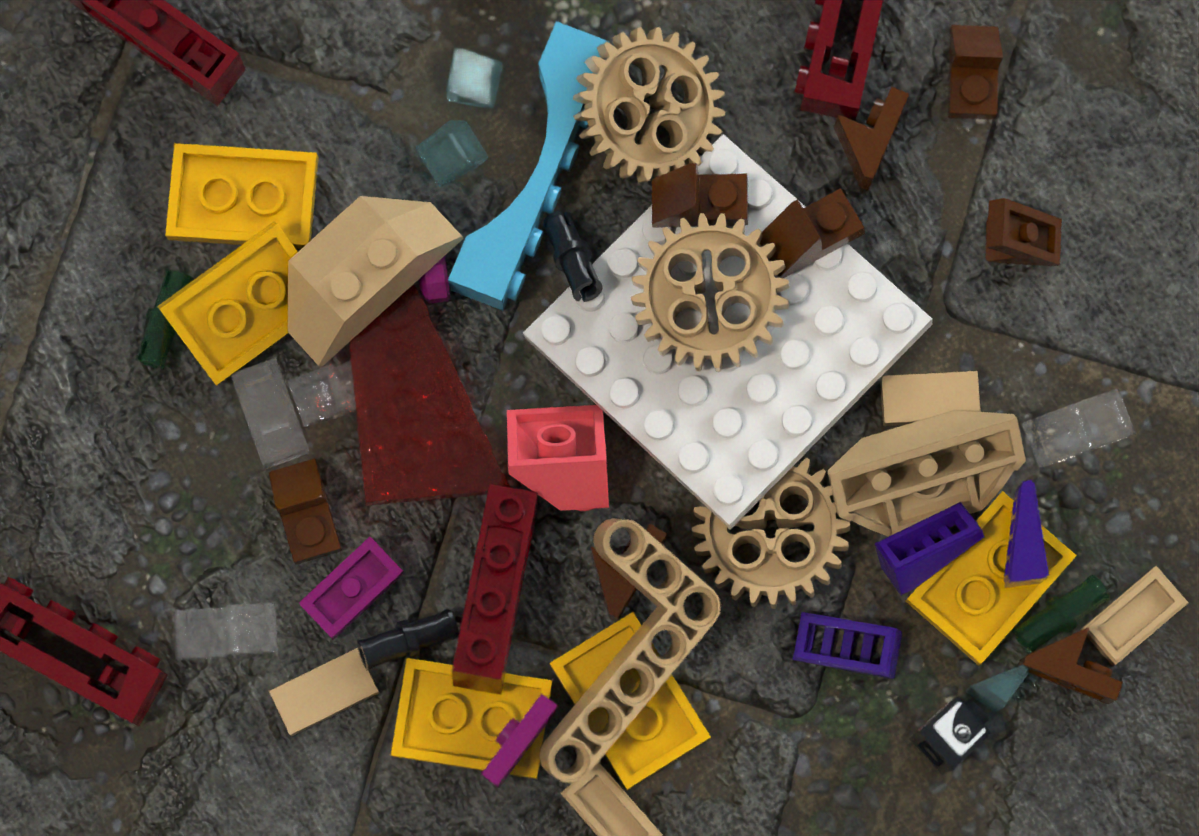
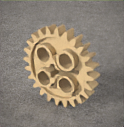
M642 27L630 31L629 38L624 32L613 36V45L605 42L597 47L601 58L592 56L585 60V64L593 73H583L577 76L576 80L587 89L573 95V100L585 104V110L574 115V120L587 121L589 126L579 135L580 139L594 137L596 143L591 148L590 155L605 152L607 154L603 165L605 169L612 168L620 163V178L622 179L630 177L636 170L638 183L650 181L652 173L654 178L689 163H697V166H699L702 162L698 153L704 154L706 151L712 152L714 149L706 137H715L722 133V130L712 123V119L725 115V111L714 107L713 103L714 100L724 96V91L711 90L710 83L715 81L719 74L718 72L705 74L702 68L707 64L709 57L706 55L695 60L692 57L695 49L694 42H690L681 48L678 47L679 33L677 32L668 35L664 41L660 27L650 30L647 38ZM630 64H635L641 70L643 76L641 85H637L631 80L628 72ZM659 66L664 68V74L658 82L660 75ZM673 81L680 84L684 90L685 97L683 103H679L672 96L671 86ZM651 96L649 104L644 102V98ZM616 107L622 109L627 115L628 125L625 130L618 127L614 121L613 115ZM650 107L655 109V112L649 114ZM659 125L666 128L669 133L670 143L668 147H664L657 140L656 131ZM640 130V144L637 145L635 143L636 133Z
M700 213L698 227L691 228L685 218H681V233L675 235L670 229L664 227L662 230L666 243L663 246L651 240L648 242V246L654 255L653 259L639 257L637 260L639 266L647 273L646 275L632 277L633 285L644 290V292L631 297L632 304L638 307H646L645 310L635 316L638 325L653 324L644 334L646 340L650 342L660 337L662 338L658 347V352L661 356L666 355L673 348L676 349L675 362L678 366H681L688 356L693 357L696 371H701L706 359H712L716 372H721L723 358L729 357L738 368L741 366L740 352L745 350L752 357H758L755 345L758 339L770 345L773 343L772 336L767 330L768 326L783 327V320L774 311L789 308V301L777 295V293L790 288L789 280L775 278L774 276L785 269L784 261L775 260L769 262V259L776 252L774 243L759 247L762 231L758 228L748 236L744 235L745 222L741 218L732 229L727 228L725 214L722 213L719 215L715 226H709L704 213ZM704 251L711 252L713 280L717 291H720L715 293L719 331L715 335L709 332L708 306L704 295L701 294L706 291L702 261ZM738 256L746 262L745 268L736 276H726L719 271V266L725 258ZM688 261L695 264L697 271L690 280L680 282L671 277L673 267L679 262ZM735 303H742L750 309L748 319L740 324H731L724 319L726 309ZM691 308L702 314L701 321L695 328L686 330L679 328L675 324L676 317L682 310Z
M805 458L798 467L793 466L758 501L759 507L757 511L752 515L743 516L735 525L752 530L730 534L728 533L729 528L707 507H694L695 516L705 521V524L692 527V534L695 537L706 539L694 547L696 555H711L702 565L705 574L717 570L720 571L715 580V585L718 589L730 582L733 583L732 599L737 600L744 591L750 592L749 596L752 607H756L761 596L764 595L768 596L771 608L776 609L779 595L785 594L790 604L794 606L797 599L796 591L800 589L811 598L815 596L812 585L815 579L825 585L830 584V578L825 571L827 566L841 569L842 561L833 553L834 551H848L849 543L843 538L838 537L837 534L850 531V522L836 519L839 515L837 514L835 502L832 503L834 497L831 485L825 488L822 486L827 477L826 471L822 469L811 476L809 474L810 459ZM794 494L801 495L808 501L806 509L795 515L785 512L781 507L784 499ZM768 520H776L777 526L780 528L776 530L775 538H766L765 531L762 530L766 528ZM805 524H813L815 526L814 530L810 532L790 529L792 527L804 526ZM792 542H802L808 546L810 552L806 559L795 563L785 559L783 550ZM750 543L759 547L761 550L760 556L753 563L742 564L734 558L735 551L742 544Z

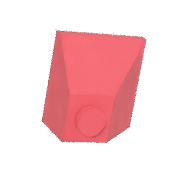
M597 405L507 410L509 475L533 492H538L540 497L560 511H589L596 508H609L602 409Z

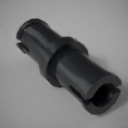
M562 210L551 213L544 219L543 228L554 248V263L557 269L564 272L572 290L573 298L576 301H580L581 298L583 302L593 300L602 292L603 287L590 261L592 257L591 249L585 241L580 239L573 223L572 215L568 211H565L564 214Z
M447 608L442 612L411 623L407 619L396 623V628L363 640H357L356 643L361 661L368 671L375 666L403 656L411 659L418 657L420 650L459 638V630L452 611Z

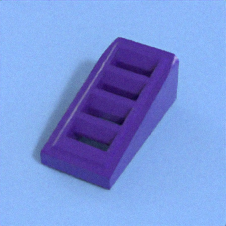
M1032 480L1022 481L1014 494L1004 574L1005 588L1040 584L1049 576L1035 483H1032Z
M959 502L875 543V548L882 570L902 596L921 585L983 539L984 534L963 504ZM956 525L960 532L953 535L949 529ZM940 537L942 541L935 543L933 540Z
M802 612L793 660L894 679L902 631L892 627ZM816 626L825 627L820 654L812 653ZM836 629L844 631L839 658L832 657ZM856 633L864 635L859 661L851 660ZM876 637L884 638L879 665L871 664Z

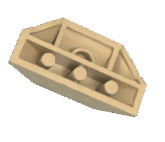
M359 196L288 261V333L321 368L464 239L463 236L431 202Z
M953 410L861 438L827 472L839 517L889 537L959 502L963 504L970 514L983 510L1004 487L1014 470L1018 471L1026 459L1018 420L1014 414Z

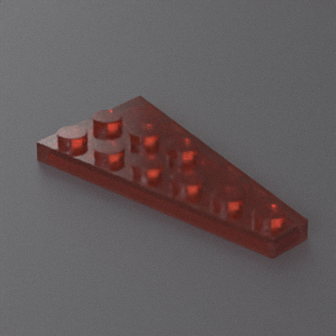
M413 284L349 342L365 506L487 495L489 484L510 487L505 474H502L494 457L492 446L471 407L472 403L441 337H438L431 322L429 311Z

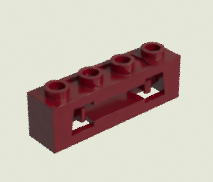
M68 0L217 107L246 70L237 51L165 0Z
M815 0L814 5L823 6L820 23L810 21L804 49L813 50L810 67L800 65L794 93L803 95L800 110L834 118L841 115L856 121L883 0H863L850 61L849 59L832 56L828 75L821 73L823 60L829 61L842 0ZM848 66L855 67L851 83L844 81Z
M489 484L452 668V681L455 687L502 694L537 515L538 492Z
M9 576L4 584L0 583V632L2 629H5L23 640L25 639L33 624L14 614L18 608H21L34 615L32 621L108 663L113 658L128 666L129 669L125 675L106 665L98 681L119 691V695L115 699L96 688L98 681L22 640L16 645L0 636V651L123 719L140 726L168 674L157 669L161 659L137 646L134 647L131 654L114 645L119 636L95 623H92L87 631L72 622L76 615L75 612L51 599L46 608L30 600L34 590Z

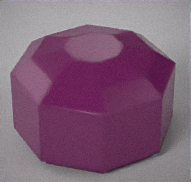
M445 256L419 279L421 292L430 304L447 302L451 299Z

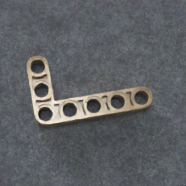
M612 518L600 524L594 533L593 542L595 550L602 559L653 602L657 608L541 746L539 758L542 767L547 773L562 782L574 783L588 775L715 623L720 614L721 604L714 590L644 528L631 520ZM623 527L630 535V546L623 554L617 555L610 547V537L616 529ZM661 560L666 566L667 575L662 584L653 587L647 580V569L654 561ZM697 592L702 597L703 609L698 616L689 619L684 613V601L691 593ZM667 630L672 640L671 647L665 655L657 657L652 651V639L659 631ZM635 668L640 676V684L633 693L623 694L619 685L620 677L626 670ZM597 707H605L608 713V723L601 731L591 732L587 725L588 715ZM573 745L577 754L575 763L569 769L558 770L555 765L556 753L563 746Z

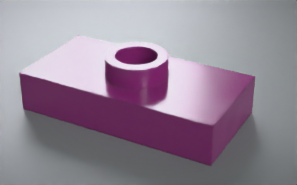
M369 536L306 595L299 604L334 640L389 589L404 572Z
M541 693L520 722L512 718L495 740L502 747L481 775L497 788H500L557 712L558 705Z

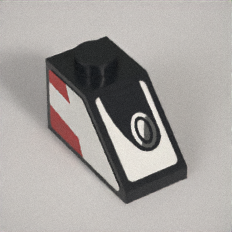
M956 696L909 739L933 766L944 775L954 770L991 734V731L985 726L989 718L973 700L969 698L963 702L959 696Z

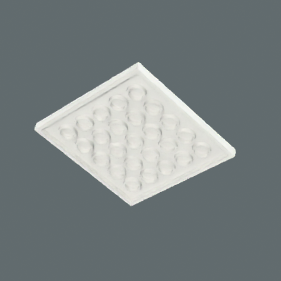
M724 134L712 145L714 148L712 152L706 151L700 157L702 164L697 166L699 175L747 173L748 225H745L744 233L746 236L758 228L763 231L793 201L797 200ZM651 205L592 264L598 279L602 283V292L593 300L583 302L581 298L580 301H576L569 287L523 334L528 342L731 530L932 325V318L850 245L846 244L784 278L789 280L790 288L777 293V295L789 301V308L774 311L783 320V327H767L772 336L773 343L770 345L758 339L755 342L758 352L757 358L752 357L745 350L740 352L741 366L738 368L729 357L723 358L721 372H716L712 359H706L701 371H696L693 357L688 356L686 361L681 366H678L675 362L676 349L673 348L669 353L661 356L658 352V347L662 338L660 337L650 342L646 340L644 334L653 324L638 325L635 316L645 310L646 307L635 306L631 301L632 296L644 292L643 289L634 286L632 283L633 276L646 275L647 273L639 266L638 258L653 259L654 255L648 246L650 240L662 246L666 243L662 230L664 227L652 228ZM667 227L675 235L681 233V227ZM704 251L702 261L706 291L701 294L704 295L708 306L709 332L715 335L719 331L715 293L720 291H717L713 280L711 252ZM730 256L721 262L719 271L726 276H736L743 271L746 262L738 256ZM688 261L679 262L673 267L671 277L680 282L688 281L694 277L697 267ZM742 303L732 304L724 312V319L731 324L743 323L748 319L750 309ZM691 308L682 310L676 317L675 324L681 329L689 330L695 328L701 321L702 314Z

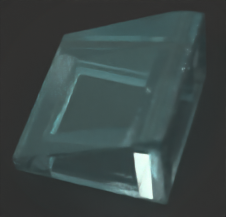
M455 48L446 89L447 100L494 109L503 63L465 49Z
M464 120L448 121L415 147L439 187L445 186L488 159L478 139Z
M1020 665L976 683L965 691L992 712H998L1004 708L1029 673L1027 672L1028 668Z

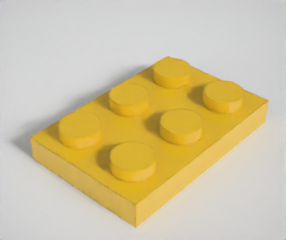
M174 143L166 238L175 241L243 245L275 221L295 249H302L311 241L318 167L317 153Z
M275 221L157 306L215 385L221 383L288 334V261L298 251Z
M1003 491L976 520L983 530L984 538L919 585L905 600L978 666L984 662L1077 556L1041 525L1049 576L1040 584L1005 588L1004 574L1014 500Z
M634 612L550 662L551 668L574 705L641 627ZM652 643V651L657 657H659L660 654L658 653L657 649ZM635 668L626 670L620 677L619 685L623 694L633 693L640 684V676ZM671 674L605 755L626 790L709 740L711 736ZM597 707L588 715L587 725L591 732L601 731L608 723V713L605 707Z
M407 658L391 749L392 757L484 771L502 747L495 740L512 718L520 722L541 693L550 699L552 680L506 673L502 694L499 695L453 686V665ZM545 728L509 775L533 779L538 778L540 748L543 745Z

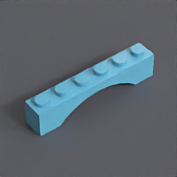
M556 21L538 63L539 77L546 97L548 111L546 139L539 162L526 187L512 204L489 224L466 236L448 278L451 291L504 311L508 298L514 301L517 300L526 274L520 272L525 257L528 255L534 258L544 233L543 230L538 229L544 212L553 213L562 188L556 186L562 169L570 171L579 150V145L573 142L579 127L588 128L587 121L574 120V115L585 110V104L573 100V95L587 89L576 80L577 76L583 73H593L585 64V60L592 56L601 58L597 47L609 41Z

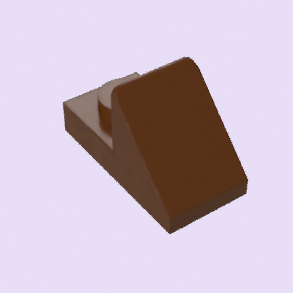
M950 26L948 118L996 119L998 108V69L1003 60L998 27Z
M891 87L886 101L876 98L866 124L874 128L841 115L837 116L834 126L835 132L860 188L869 191L903 112L909 93Z
M689 163L652 179V228L680 227L681 218H685L691 227H698L700 213L705 214L709 226H715L721 213L725 214L727 226H734L740 218L744 220L745 225H748L747 173L699 175L697 163Z
M840 188L805 208L802 207L798 199L793 201L762 231V239L759 245L762 247L766 244L774 243L776 252L769 259V262L783 260L785 269L778 274V277L785 278L864 235L865 227Z
M1006 198L989 200L986 224V260L992 263L1059 266L1062 219Z
M316 459L270 471L269 476L276 510L281 516L294 563L297 565L341 552V544Z
M649 524L646 531L663 545L666 541L667 533ZM629 540L627 546L625 547L623 553H624L625 551H627V549L629 548V546H630V540ZM591 547V556L608 617L617 622L637 588L602 559L595 548Z
M1085 628L1026 655L1019 660L1017 670L1105 704H1110L1117 700L1123 682L1111 678L1113 671L1103 665L1091 661H1085L1083 667L1077 665L1089 628Z

